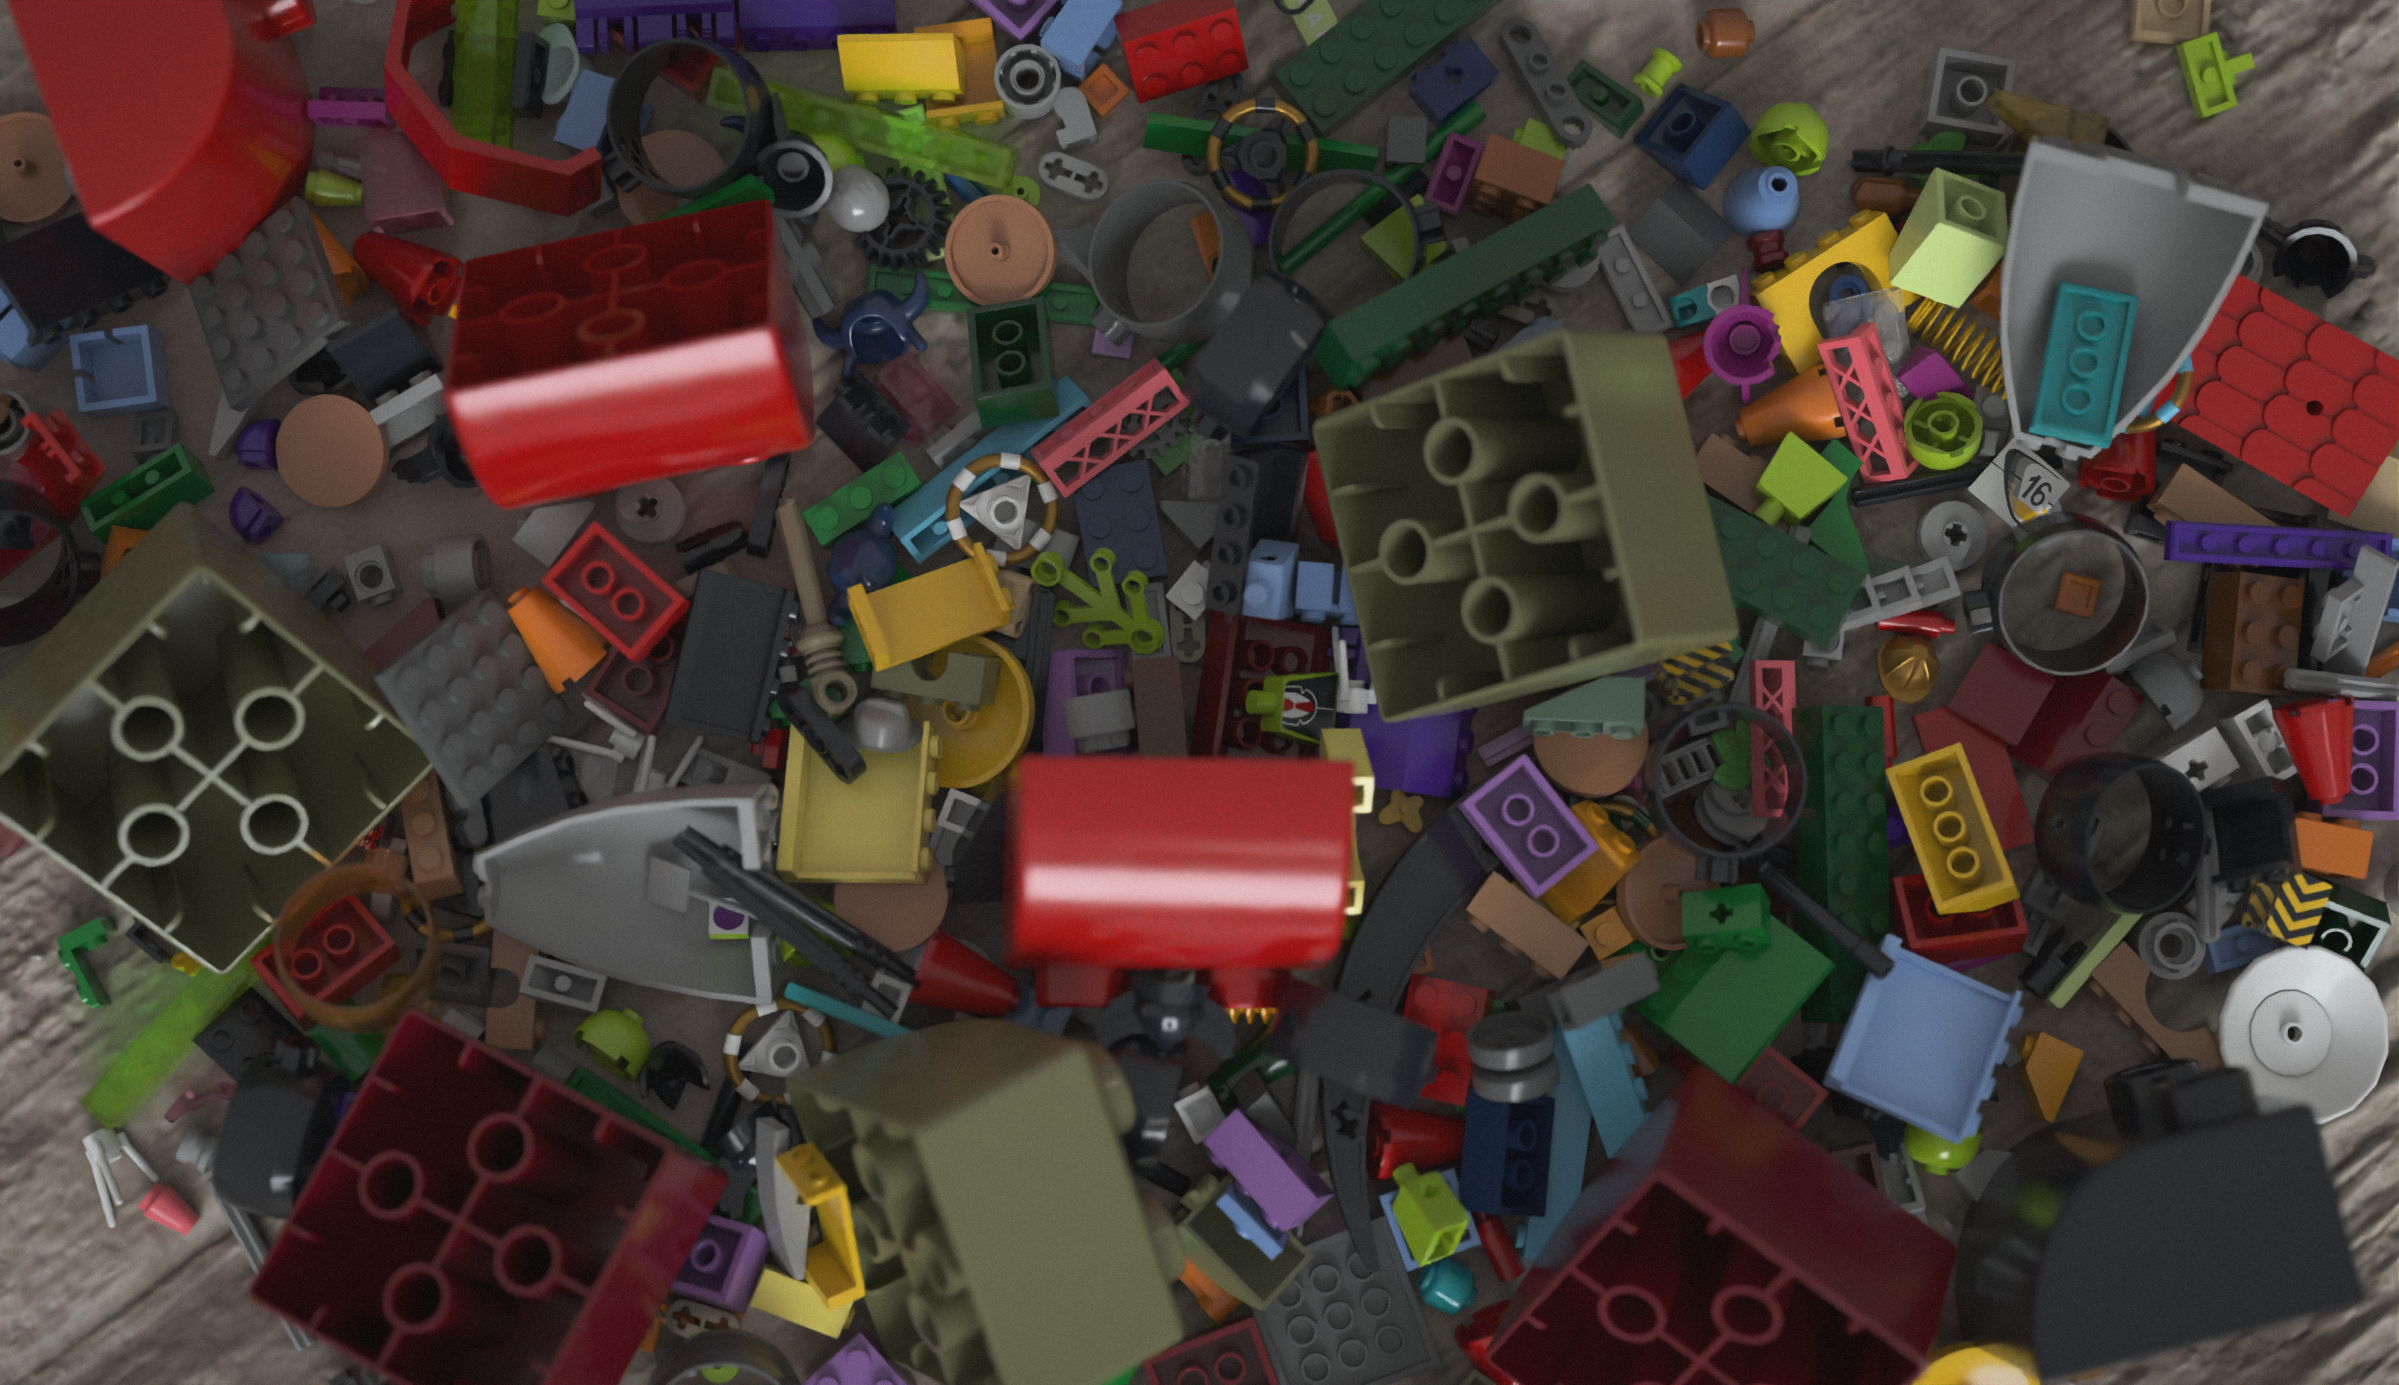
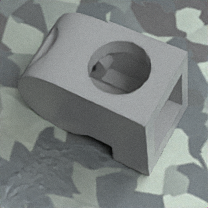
M1075 87L1062 88L1058 98L1053 103V109L1057 121L1064 125V129L1056 131L1060 151L1064 153L1098 142V137L1083 92Z

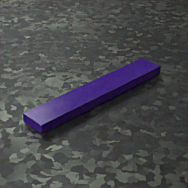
M2166 521L2164 560L2354 570L2360 549L2365 544L2391 558L2393 533Z

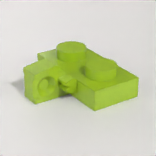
M2217 32L2208 33L2177 44L2176 49L2196 119L2205 118L2238 106L2232 86L2237 83L2234 74L2255 67L2252 53L2229 57L2228 50L2222 51Z

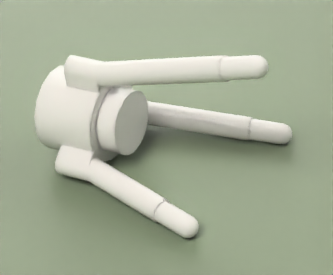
M1334 626L1332 627L1335 672L1339 673L1336 712L1367 714L1368 704H1377L1372 681L1368 690L1365 689V681L1348 679L1346 641L1340 640L1339 628Z
M582 692V696L586 699L584 706L615 727L608 743L614 745V748H605L554 735L546 740L549 743L609 757L622 763L625 756L633 761L635 760L649 734Z
M649 734L640 750L638 770L632 793L675 788L704 742V737L700 735L696 738L670 780L666 782L665 773L651 769L656 737Z
M108 1126L88 1135L82 1142L87 1150L85 1154L92 1167L108 1226L113 1228L116 1226V1221L105 1180L115 1203L121 1205L123 1198L110 1166L111 1163L122 1157L120 1149H123L153 1182H158L160 1177L130 1144L125 1132L116 1135L113 1127Z

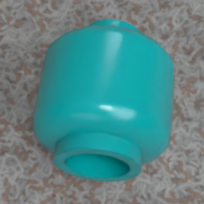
M1448 1257L1425 1265L1417 1281V1288L1421 1289L1422 1301L1451 1316L1457 1314L1462 1308L1468 1310L1473 1305L1478 1294V1288L1474 1286V1272Z

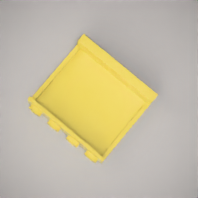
M924 721L921 741L915 747L904 752L883 753L873 750L856 749L863 757L867 770L851 784L842 782L791 724L776 871L785 882L925 884L926 871H931L933 866L932 847H928L929 833H934L936 829V812L934 809H931L932 795H938L939 775L938 772H934L935 759L941 758L942 755L941 735H937L930 721Z

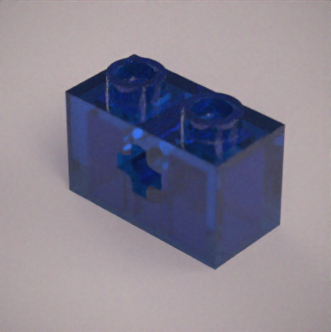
M1471 37L1462 44L1458 40L1451 43L1440 54L1442 58L1440 62L1432 68L1428 64L1423 66L1410 78L1413 83L1410 85L1409 97L1436 129L1445 124L1447 119L1468 102L1477 98L1493 85L1500 73ZM1456 75L1459 78L1457 85L1449 83L1446 86L1443 83L1445 76L1453 78Z

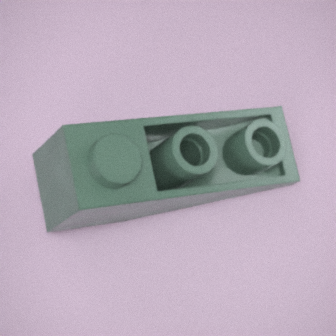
M1605 676L1524 710L1523 731H1531V734L1542 737L1552 736L1555 732L1571 733V736L1576 738H1591L1595 734H1611L1612 738L1618 740L1633 739L1635 735L1642 736L1645 711V678Z

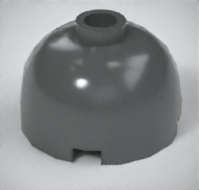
M2159 652L2150 654L2127 668L2134 681L2142 686L2141 688L2145 696L2174 731L2187 724L2202 706L2203 691L2198 681L2204 678V676L2190 658L2183 663L2174 654Z

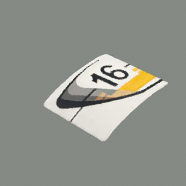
M2015 438L2005 446L1968 488L1973 495L1992 509L2011 527L2032 516L2047 513L2070 487V483L2031 449L2017 444L2018 439Z

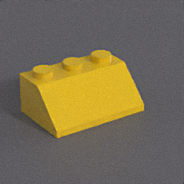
M954 33L837 35L844 90L852 100H856L857 104L877 105L879 100L894 99V103L901 105L916 104L917 99H932V102L936 104H953L955 99L966 98L967 53Z

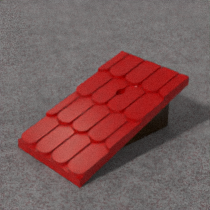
M2237 274L2205 334L2191 351L2194 370L2191 390L2181 410L2170 421L2348 519L2358 504V500L2361 499L2379 471V467L2384 463L2399 439V360L2248 278ZM2177 372L2158 392L2152 411L2155 412L2172 396L2177 384Z

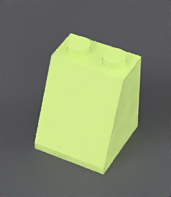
M1936 167L1932 171L1888 256L1889 283L1902 290H1908L1959 309L2005 254L2008 237L2005 193Z

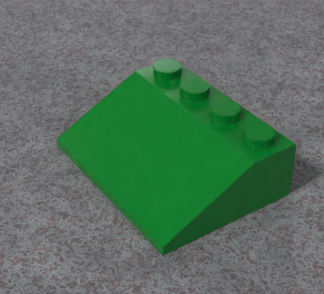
M1771 914V943L1759 944L1753 949L1723 948L1712 954L1692 952L1688 946L1658 981L1660 989L1648 994L1635 1008L1636 1012L1656 1034L1704 1067L1710 1069L1733 1087L1835 967L1831 960Z

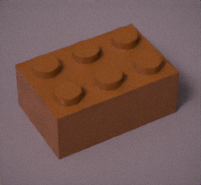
M1490 134L1464 203L1471 205L1470 210L1476 214L1485 217H1492L1493 214L1506 218V223L1511 225L1550 204L1565 160Z

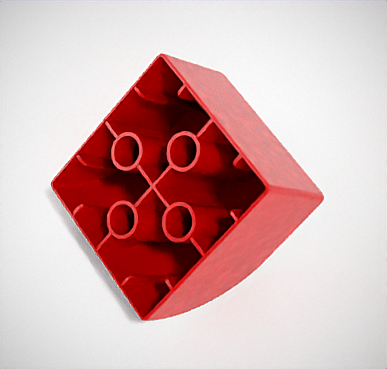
M6 0L85 213L93 228L188 287L198 276H205L215 269L219 261L228 253H234L245 242L248 235L294 196H298L312 160L315 143V122L307 116L308 100L313 99L290 35L316 24L317 16L312 0Z
M758 199L471 258L464 263L443 393L471 468L482 489L494 504L502 509H516L569 497H595L622 486L724 465H749L766 460L777 454L805 449L813 443L815 439V411L811 356L770 200Z
M1022 756L1004 781L1006 789L1001 960L1003 965L1011 970H1035V1005L1037 1007L1106 1008L1109 1005V1000L1130 991L1128 978H1131V971H1195V983L1212 985L1207 997L1222 1008L1272 1009L1278 1008L1281 997L1290 984V972L1325 968L1334 960L1343 934L1350 885L1355 794V764L1353 761Z

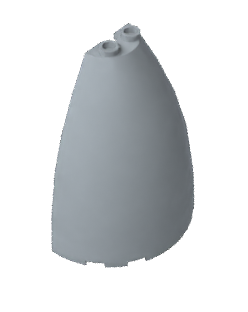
M2034 135L2030 138L2013 201L2001 272L1999 334L2004 385L2014 438L2018 439L2017 444L2032 450H2040V447L2046 444L2056 447L2055 454L2066 459L2078 460L2079 456L2092 459L2102 447L2028 432L2059 281L2139 296L2112 435L2113 439L2134 420L2171 380L2205 334L2246 259L2269 204L2247 191L2240 190L2239 195H2237V190L2227 186L2226 182L2204 174L2196 173L2195 179H2192L2193 177L2188 176V171L2178 168L2177 165L2084 140H2080L2078 147L2072 145L2073 141L2061 136L2044 135L2042 140L2041 137Z
M749 782L702 784L636 792L577 807L530 826L482 851H476L474 854L473 871L476 875H479V880H483L485 884L481 885L478 891V905L484 909L485 923L552 956L584 969L636 985L711 999L773 1005L783 970L782 964H779L782 953L780 947L781 937L762 921L750 917L749 939H709V902L689 895L688 911L686 914L647 901L646 896L651 856H656L693 869L691 888L719 898H731L730 895L700 872L702 868L672 844L674 839L681 831H684L687 825L720 846L725 843L743 855L744 869H760L762 867L783 880L776 871L783 804H777L779 791L773 784Z

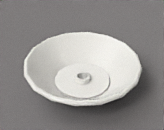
M2285 945L2255 958L2231 983L2219 1015V1052L2225 1067L2246 1066L2251 1070L2257 1094L2307 1103L2316 1112L2318 1123L2323 1124L2354 1110L2377 1085L2389 1052L2388 1016L2375 984L2351 959L2320 945H2309L2307 950L2297 945ZM2290 1027H2293L2295 1031V1036L2292 1040L2287 1035Z

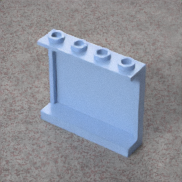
M1887 933L1879 943L1878 948L1895 961V966L1883 980H1879L1869 971L1867 972L1822 1085L1950 1142L1959 1144L1967 1135L1973 1137L1979 1126L1982 1115L1976 1111L1981 1099L1986 1101L1995 1085L1996 1079L1990 1075L1995 1063L2000 1065L2009 1049L2010 1043L2004 1041L2009 1027L2015 1029L2021 1018L2024 1007L2018 1005L2023 992L2016 990L2011 996L1901 948L1902 939Z

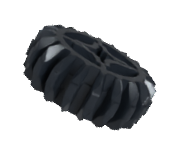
M907 166L902 167L899 177L893 167L887 168L886 180L879 173H874L883 181L888 189V194L898 190H907L905 194L901 193L896 202L890 204L888 213L894 216L896 214L903 216L904 214L915 226L909 223L897 224L893 218L887 215L883 232L885 239L882 245L876 239L872 229L864 232L850 231L852 234H861L854 241L855 246L858 248L867 247L863 256L868 260L877 256L876 265L880 268H884L890 261L891 270L894 272H899L902 261H904L907 270L914 271V259L918 258L922 265H928L929 259L925 255L926 251L929 250L935 256L941 254L940 249L935 246L937 240L945 243L947 236L941 233V230L949 229L952 224L951 220L942 218V216L948 215L953 211L949 204H941L948 197L947 193L944 190L935 192L938 182L934 178L925 182L926 174L921 170H918L912 177L911 169ZM919 194L924 196L929 207L930 218L928 225L916 217L915 211L918 205L916 199ZM910 234L923 235L915 244L907 248L895 249L897 244L901 245L906 236Z

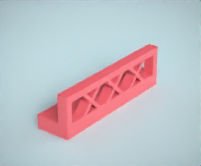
M1875 322L1859 324L1850 335L1821 340L1817 345L1854 454L1864 463L1860 467V471L1865 485L1908 478L1920 463L1907 450L1903 429L1905 412ZM1848 346L1853 361L1851 366L1847 368L1837 362L1832 349ZM1848 381L1862 388L1865 397L1861 404L1848 396L1845 388ZM1860 416L1874 423L1877 433L1873 439L1860 431L1857 423ZM1872 451L1886 459L1889 470L1874 472L1869 458Z
M1154 357L1033 448L1030 453L1063 497L1066 498L1190 405V402L1181 393L1180 388L1168 371ZM1165 386H1168L1176 400L1165 409L1152 408L1154 395ZM1130 413L1142 414L1141 425L1133 433L1120 432L1124 417ZM1098 437L1111 438L1109 451L1102 456L1089 455L1092 441ZM1066 461L1080 462L1077 475L1065 484L1054 471Z
M1749 661L1750 705L1762 709L1775 717L1792 735V708H1796L1795 661ZM1750 721L1752 817L1780 818L1788 792L1785 762L1777 745L1770 736ZM1764 753H1766L1771 761L1772 771L1764 763ZM1765 800L1768 804V809L1765 807Z

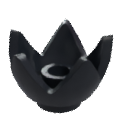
M325 346L287 376L290 385L297 392L311 396L335 392L351 381L347 374L340 373L342 368L329 354Z
M675 1041L662 1042L652 1049L644 1062L640 1075L641 1099L648 1097L650 1090L653 1088L658 1097L674 1111L678 1106L686 1083L710 1090L709 1077L703 1064V1059L697 1052L684 1044Z

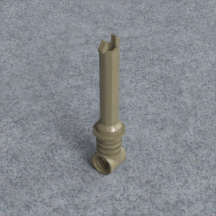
M790 491L782 492L783 498L778 499V508L775 511V516L795 596L799 600V612L803 624V629L799 633L800 640L796 642V648L803 653L804 658H807L805 661L806 667L810 668L808 675L813 677L810 679L812 687L811 697L829 718H836L841 716L855 701L857 686L854 679L849 676L848 671L844 670L847 668L846 661H841L844 659V653L840 651L842 649L841 643L844 640V633L838 631L837 626L828 621L800 505L793 504L794 498ZM833 687L837 689L842 696V702L831 701L826 695L825 688Z

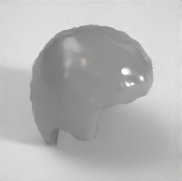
M854 164L846 165L832 174L833 187L827 202L823 206L838 225L852 232H864L878 227L885 221L890 208V198L887 187L879 177L866 168Z

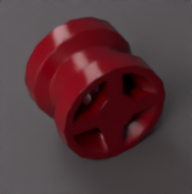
M1771 230L1750 237L1746 241L1748 251L1753 253L1754 256L1752 268L1755 273L1774 272L1785 266L1784 260L1790 254L1784 251L1783 244L1786 239L1783 231Z

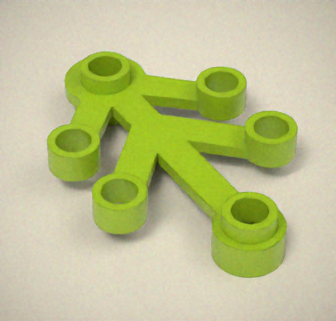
M1098 548L1093 553L1089 562L1091 569L1096 573L1100 592L1066 569L1065 562L1060 554L1046 551L1037 556L1031 566L1032 577L1037 583L1047 587L1059 583L1089 604L1087 606H1074L1066 600L1058 601L1054 607L1053 623L1055 625L1067 627L1071 623L1112 620L1122 628L1107 630L1100 623H1090L1082 634L1084 645L1090 649H1099L1103 645L1129 644L1131 649L1139 654H1150L1161 648L1165 640V631L1163 626L1149 615L1144 594L1148 585V579L1144 573L1132 570L1127 573L1122 582V590L1130 599L1133 614L1131 615L1120 605L1112 572L1116 556L1110 549ZM1097 558H1104L1108 565L1101 564ZM1046 562L1052 564L1055 569L1048 567ZM1134 580L1138 582L1140 587L1132 586L1129 581ZM1058 610L1065 611L1069 617L1061 616ZM1141 630L1148 632L1151 636L1144 635ZM1090 633H1096L1100 639L1092 638Z

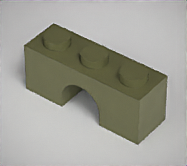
M949 652L947 668L938 679L928 670L926 663L927 654L876 672L873 667L870 688L884 690V697L906 700L907 695L912 694L920 696V703L942 706L944 700L956 702V709L979 712L980 705L994 704L1000 658L968 652Z

